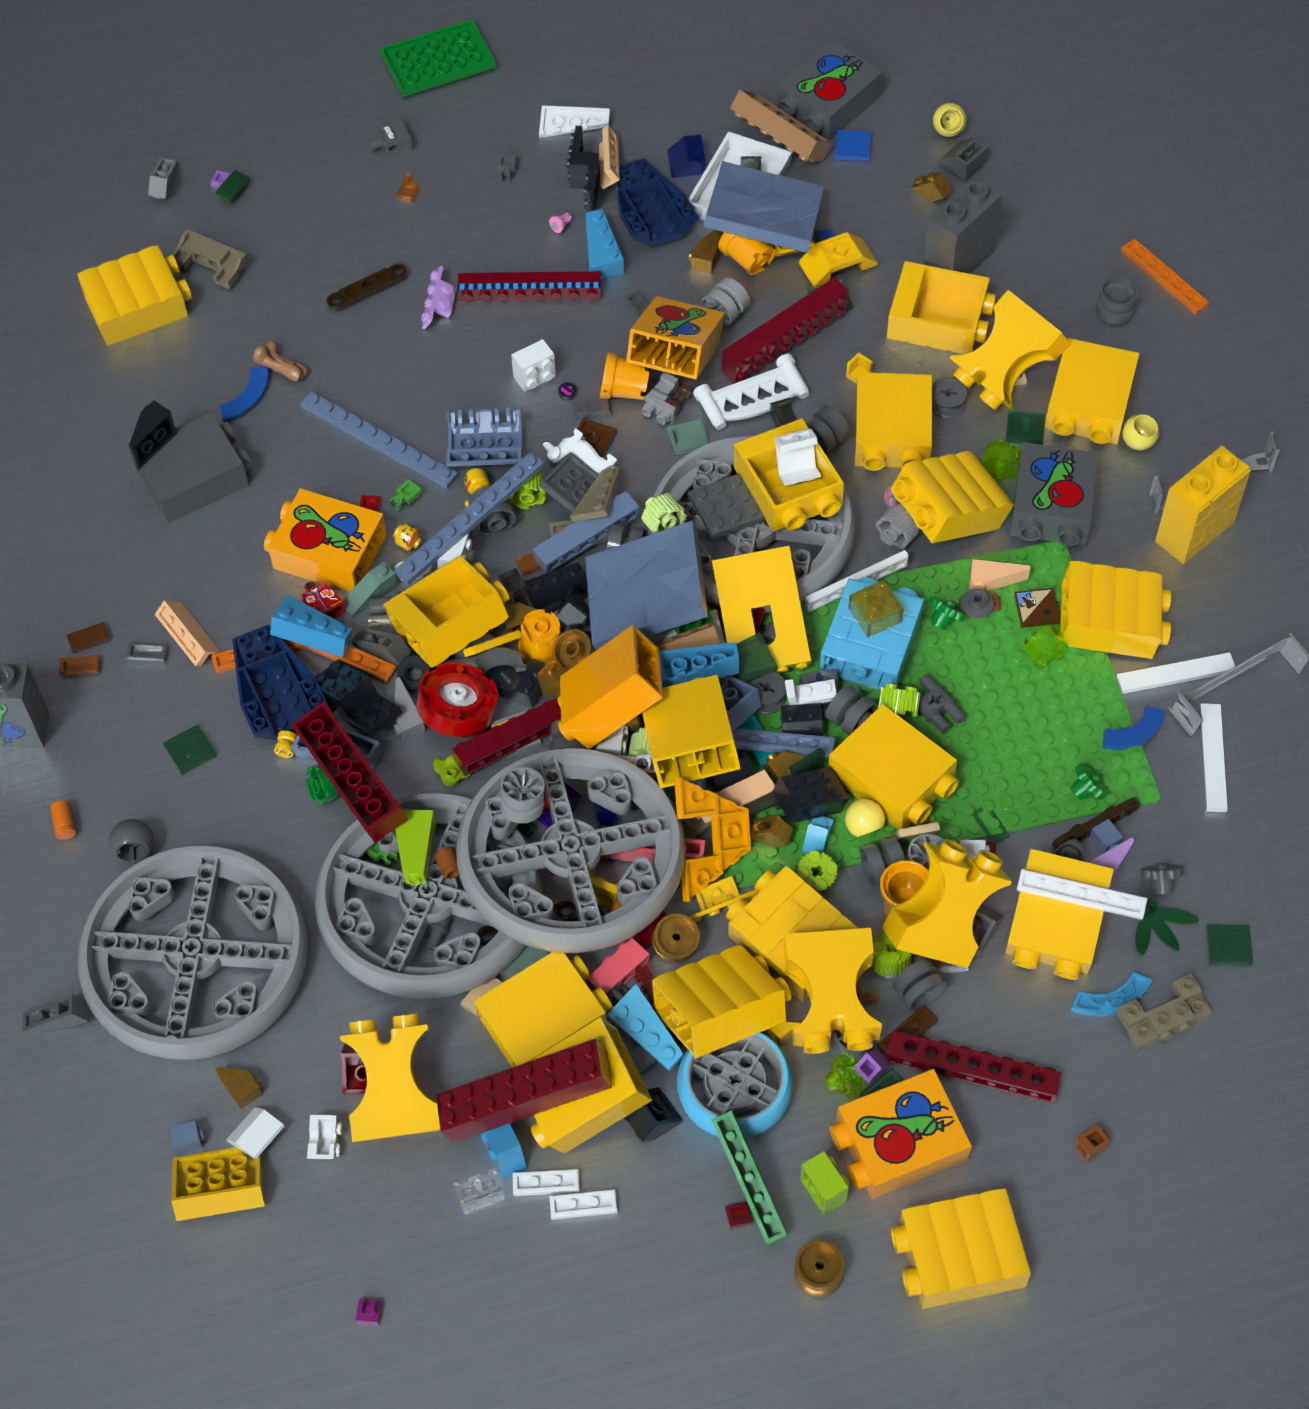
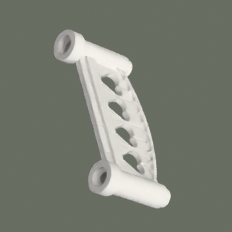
M784 354L776 361L778 368L716 391H712L708 384L700 385L694 390L693 395L701 403L713 427L717 430L725 428L727 421L748 419L770 412L795 396L805 399L809 396V389L795 366L793 356L791 354ZM775 382L788 387V390L782 391L779 394L775 393ZM759 388L771 393L772 396L765 397L763 400L758 399ZM742 394L754 399L755 403H749L747 406L741 405ZM728 400L739 408L726 412L724 410L725 401Z

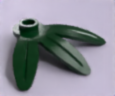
M1147 898L1146 906L1150 908V913L1144 912L1143 920L1139 921L1135 935L1138 953L1144 955L1148 948L1151 926L1157 937L1166 946L1174 951H1178L1180 949L1178 941L1163 920L1170 923L1188 925L1198 923V917L1183 910L1158 907L1154 900Z

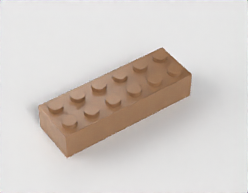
M739 90L730 107L735 111L734 114L742 119L746 118L748 124L753 127L758 126L761 128L760 132L768 136L770 134L775 142L785 144L787 150L798 153V157L804 161L823 162L833 144L755 92Z

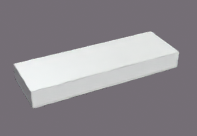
M578 1169L513 1173L514 1196L579 1193Z
M615 1189L549 1196L552 1220L617 1213Z

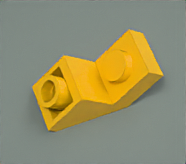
M784 1022L765 1030V1035L769 1036L781 1047L793 1037L794 1029L800 1023Z

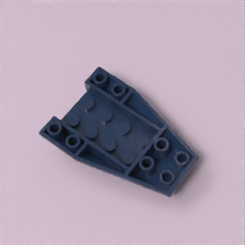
M645 158L619 165L620 180L615 182L619 213L632 239L653 247L684 237L699 219L687 196Z
M268 624L232 638L240 706L255 738L277 740L280 731L296 733L291 726L292 723L323 701L327 706L328 704L315 676L281 638L270 635L271 627Z

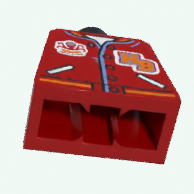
M313 581L305 584L304 589L306 592L302 594L304 604L333 619L346 613L343 600L326 583L316 586Z

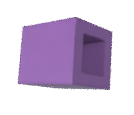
M876 1049L867 1052L854 1069L868 1083L879 1080L892 1064Z

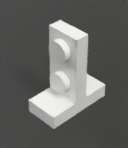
M793 679L785 680L789 705L830 702L837 694L834 679L799 686L794 685Z

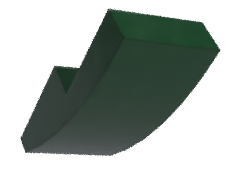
M235 170L220 185L215 194L222 200L231 203L238 197L240 190L249 184L250 178Z

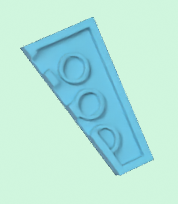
M636 984L607 1013L609 1019L669 1072L684 1057L682 1051Z

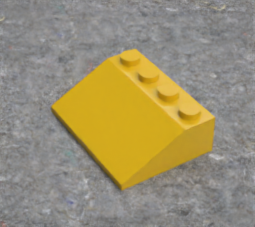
M237 1147L173 1157L171 1202L176 1221L265 1206L261 1154L257 1159H254Z

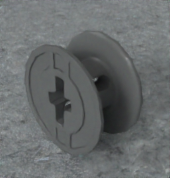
M942 378L936 381L932 386V411L944 418H953L960 415L966 407V386L960 380L954 378Z
M762 670L755 673L749 679L748 684L758 688L761 707L756 712L772 714L779 711L781 706H784L786 701V685L784 678L780 674L771 670Z

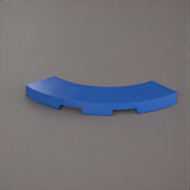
M268 367L250 369V378L245 390L234 400L220 405L223 423L240 418L245 415V412L255 407L261 401L269 383Z
M1146 706L1143 717L1135 725L1116 730L1105 728L1102 748L1125 750L1128 747L1145 744L1158 732L1164 720L1165 710Z

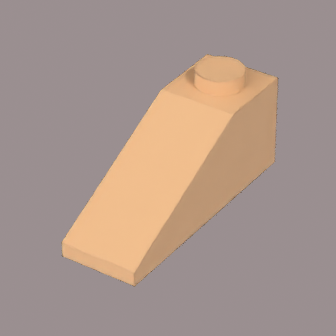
M972 559L969 589L991 591L1028 580L1031 566Z

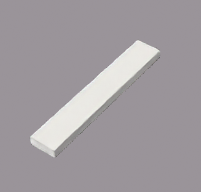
M904 550L806 596L804 608L807 612H811L841 598L849 578L859 581L860 578L869 577L877 581L906 567L908 564V553Z
M1224 653L1117 674L1116 679L1122 694L1219 676L1234 668L1235 664L1231 654Z
M1201 703L1200 717L1203 719L1201 722L1206 812H1227L1221 704Z
M1021 869L1017 891L1140 920H1143L1147 902L1145 897Z

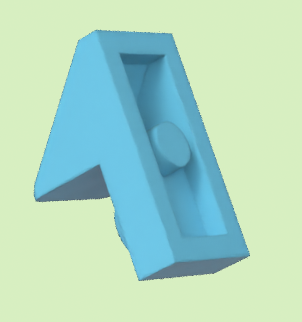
M827 817L812 819L811 824L808 825L802 852L807 854L811 851H820L821 854L824 852L834 819Z

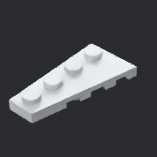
M542 105L539 138L574 133L575 126H582L583 131L603 128L609 125L610 109Z

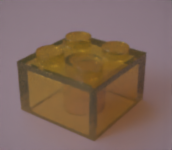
M885 580L849 595L848 608L867 637L897 625L903 620L904 609Z

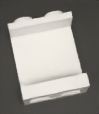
M812 429L774 437L778 474L784 486L794 485L802 481H812L815 478L821 477L815 462L814 445L817 444V437Z

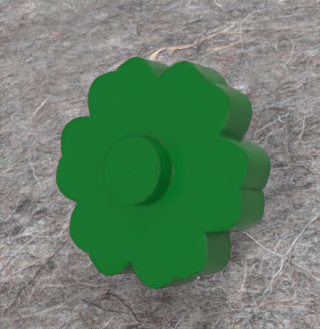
M931 596L928 601L929 605L935 608L931 616V623L943 630L946 626H949L952 619L963 622L966 616L964 612L955 607L956 604L947 599L943 601Z
M1082 762L1075 767L1078 779L1073 782L1071 791L1079 800L1087 798L1091 794L1102 800L1108 795L1106 786L1101 782L1100 776L1091 768L1089 769Z

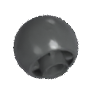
M127 819L119 822L112 829L109 836L111 852L123 862L134 863L144 860L154 847L152 830L146 823L137 819Z

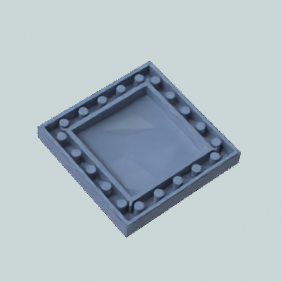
M722 161L703 227L808 253L824 186Z
M693 521L585 557L592 645L596 650L632 624L648 637L708 617L698 529Z

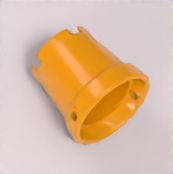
M726 232L723 233L718 244L719 250L724 255L734 259L750 275L762 272L764 270L762 266L766 262L770 265L776 255V250L770 243Z
M608 351L600 399L623 398L644 401L645 397L640 395L641 393L645 394L649 377V371H645L647 367L627 363L626 358L619 357L617 353Z
M539 609L531 611L524 617V622L521 623V638L518 640L517 650L522 652V658L532 659L545 665L547 663L558 665L553 656V646L562 632L556 615L552 612L551 614L545 613V610Z
M901 860L892 863L884 870L880 878V893L884 899L886 916H888L892 906L907 901L920 890L929 872L925 866L912 860Z

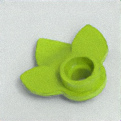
M453 754L449 755L446 760L436 758L433 762L434 771L440 774V778L446 786H455L460 779L471 776V774L463 775L453 759Z

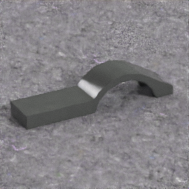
M505 647L488 649L476 657L446 660L440 663L457 662L472 665L483 671L482 675L490 668L499 665H510L515 668L516 672L527 670V665L522 661V652Z

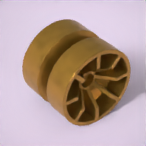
M570 629L560 634L553 646V656L556 663L568 670L596 651L592 645V637L578 629Z

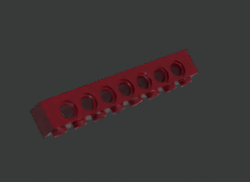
M892 1030L886 1059L892 1064L924 1072L934 1069L936 1074L1051 1104H1054L1062 1074V1072H1058L1051 1067L1042 1068L1035 1066L1031 1062L1022 1063L1014 1061L1011 1057H998L987 1051L978 1052L967 1046L958 1047L951 1045L947 1041L938 1042L930 1040L926 1036L910 1035L903 1030ZM905 1047H912L915 1051L909 1052ZM933 1052L936 1056L929 1057L926 1053ZM953 1057L957 1062H950L947 1058ZM968 1063H976L978 1067L973 1068ZM989 1068H996L999 1070V1073H993ZM1011 1073H1017L1021 1078H1014L1011 1076ZM1033 1078H1037V1079H1039L1042 1083H1041V1084H1036V1083L1033 1082L1032 1079H1033Z

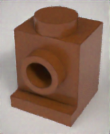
M1097 1124L1078 1136L1074 1147L1088 1163L1092 1158L1109 1148L1111 1143L1110 1136L1105 1129H1101Z

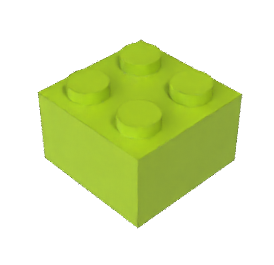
M823 1151L801 1165L800 1180L825 1216L847 1202L849 1182L843 1174L840 1175L836 1170L837 1165L831 1156L828 1157Z

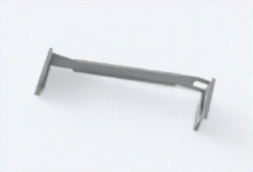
M1271 431L1264 453H1257L1240 459L1250 467L1251 471L1269 469L1270 472H1273L1279 453L1273 440L1274 431ZM1268 453L1269 457L1266 458L1268 464L1258 465L1256 459L1265 458ZM1154 476L1149 496L1153 494L1156 504L1154 514H1157V512L1164 510L1168 493H1162L1159 478Z
M1289 633L1290 637L1265 649L1199 688L1184 694L1177 692L1179 695L1178 699L1181 702L1178 703L1176 701L1172 708L1168 707V709L1186 732L1192 736L1203 719L1188 702L1189 700L1197 699L1265 660L1266 656L1279 651L1295 671L1301 674L1302 669L1309 660V654L1292 633ZM1182 713H1184L1188 717L1191 725L1188 723V721Z

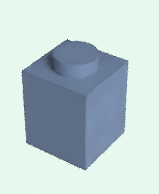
M1109 819L1093 827L1089 837L1102 854L1118 846L1123 840V836Z
M196 1121L169 1127L173 1148L177 1155L203 1148L201 1140H205L202 1127H198Z

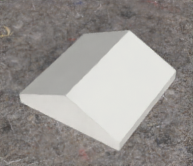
M254 1107L226 1140L249 1156L257 1159L283 1129L284 1125L266 1110Z

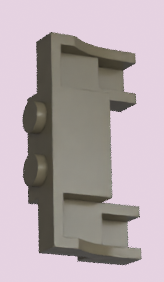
M188 229L182 234L179 244L171 254L174 256L178 268L186 271L194 261L217 271L213 276L214 282L227 289H231L238 280V272L248 261L246 253Z
M1192 974L1174 981L1171 988L1177 998L1145 1013L1137 999L1117 1008L1116 1014L1124 1025L1136 1051L1160 1040L1163 1042L1167 1041L1179 1031L1184 1033L1190 1030L1192 1025L1210 1018L1212 1011L1202 997V989Z

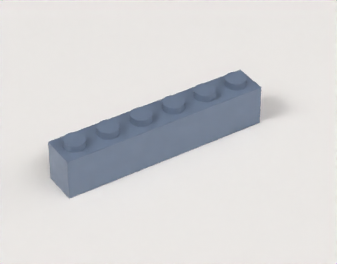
M627 491L615 495L607 517L570 523L561 532H556L548 540L538 543L533 548V559L545 573L555 570L609 536L613 524L625 526L640 516L639 505Z

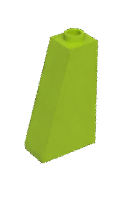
M402 809L409 819L398 826L395 831L406 884L414 886L427 884L436 828L435 814L433 810Z

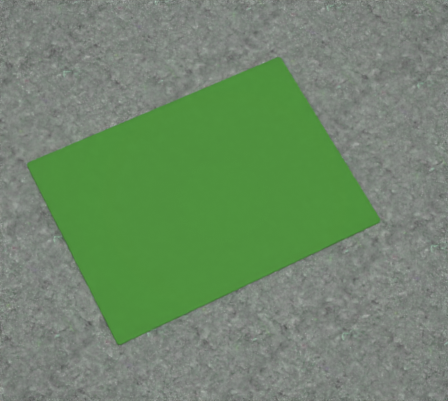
M1052 541L891 573L877 580L883 588L894 591L898 588H909L915 591L919 598L924 599L922 619L897 689L904 690L905 686L913 684L922 695H926L928 692L919 683V680L922 676L928 674L937 685L944 687L948 695L956 700L958 708L966 715L965 720L957 724L948 713H943L941 716L951 726L946 733L941 734L932 723L926 722L925 717L919 711L917 717L912 716V712H906L905 715L897 714L957 759L955 778L959 780V785L948 799L944 800L939 796L931 804L933 808L929 815L930 823L937 822L940 826V830L935 835L944 840H952L957 843L960 840H979L1102 814L1108 807H1115L1133 797L1141 805L1160 801L1161 796L1142 745L1128 747L1125 750L1102 748L1105 728L1116 730L1134 725L1107 652L1060 646V624L1025 628L1020 626L1014 592L1053 588L1060 617L1061 583L1068 564L1072 559L1067 546H1063L1058 542ZM972 559L1031 566L1028 580L987 591L989 594L997 593L1001 610L992 611L990 615L984 618H973L966 615L963 622L952 619L949 626H946L944 630L931 623V616L935 611V608L928 603L931 596L943 601L947 599L956 604L955 607L961 610L958 598H961L965 592L971 590L969 589ZM841 598L811 612H807L804 608L805 602L800 604L811 664H808L807 668L796 669V667L788 668L789 671L778 673L784 680L793 679L794 685L799 686L800 674L820 671L821 651ZM717 610L724 641L727 643L721 610ZM772 612L765 613L764 622L758 637V642L766 645V642L763 640V634L768 624L773 622ZM749 679L740 680V681H743V682H745V683L748 684ZM838 679V692L850 684L862 693V697L867 696L879 705L880 690ZM786 692V701H785L784 706H785V705H789V701H788V698H787V692ZM780 710L772 714H763L756 711L753 713L763 731L781 732ZM822 716L823 736L835 737V750L849 735L842 731V725L836 726ZM742 750L749 756L753 775L763 771L750 750ZM809 756L813 760L794 774L829 767V758ZM1081 762L1085 763L1089 769L1091 768L1100 776L1101 782L1106 786L1108 795L1102 800L1096 798L1094 794L1079 800L1071 791L1073 782L1078 779L1075 767ZM708 779V782H707V790H709V791H711V792H713V793L719 792V790L716 791V790L711 786V784H710V782H709V779ZM845 788L844 790L849 800L841 813L823 816L834 819L824 849V855L828 854L829 858L832 857L831 860L835 861L837 869L860 865V846L873 842L880 851L879 840L892 836L898 831L885 820L884 827L858 838L852 835L845 825L844 818L850 804L859 799ZM773 792L743 807L749 809V820L778 815L793 828L787 846L774 848L751 841V850L746 855L741 856L734 865H730L723 871L725 878L733 877L738 890L755 887L760 877L768 870H772L777 875L787 866L794 872L796 864L806 854L802 852L808 825L811 824L812 819L790 824ZM912 840L899 842L904 855H907ZM816 869L811 870L813 872L812 874L819 873V871Z

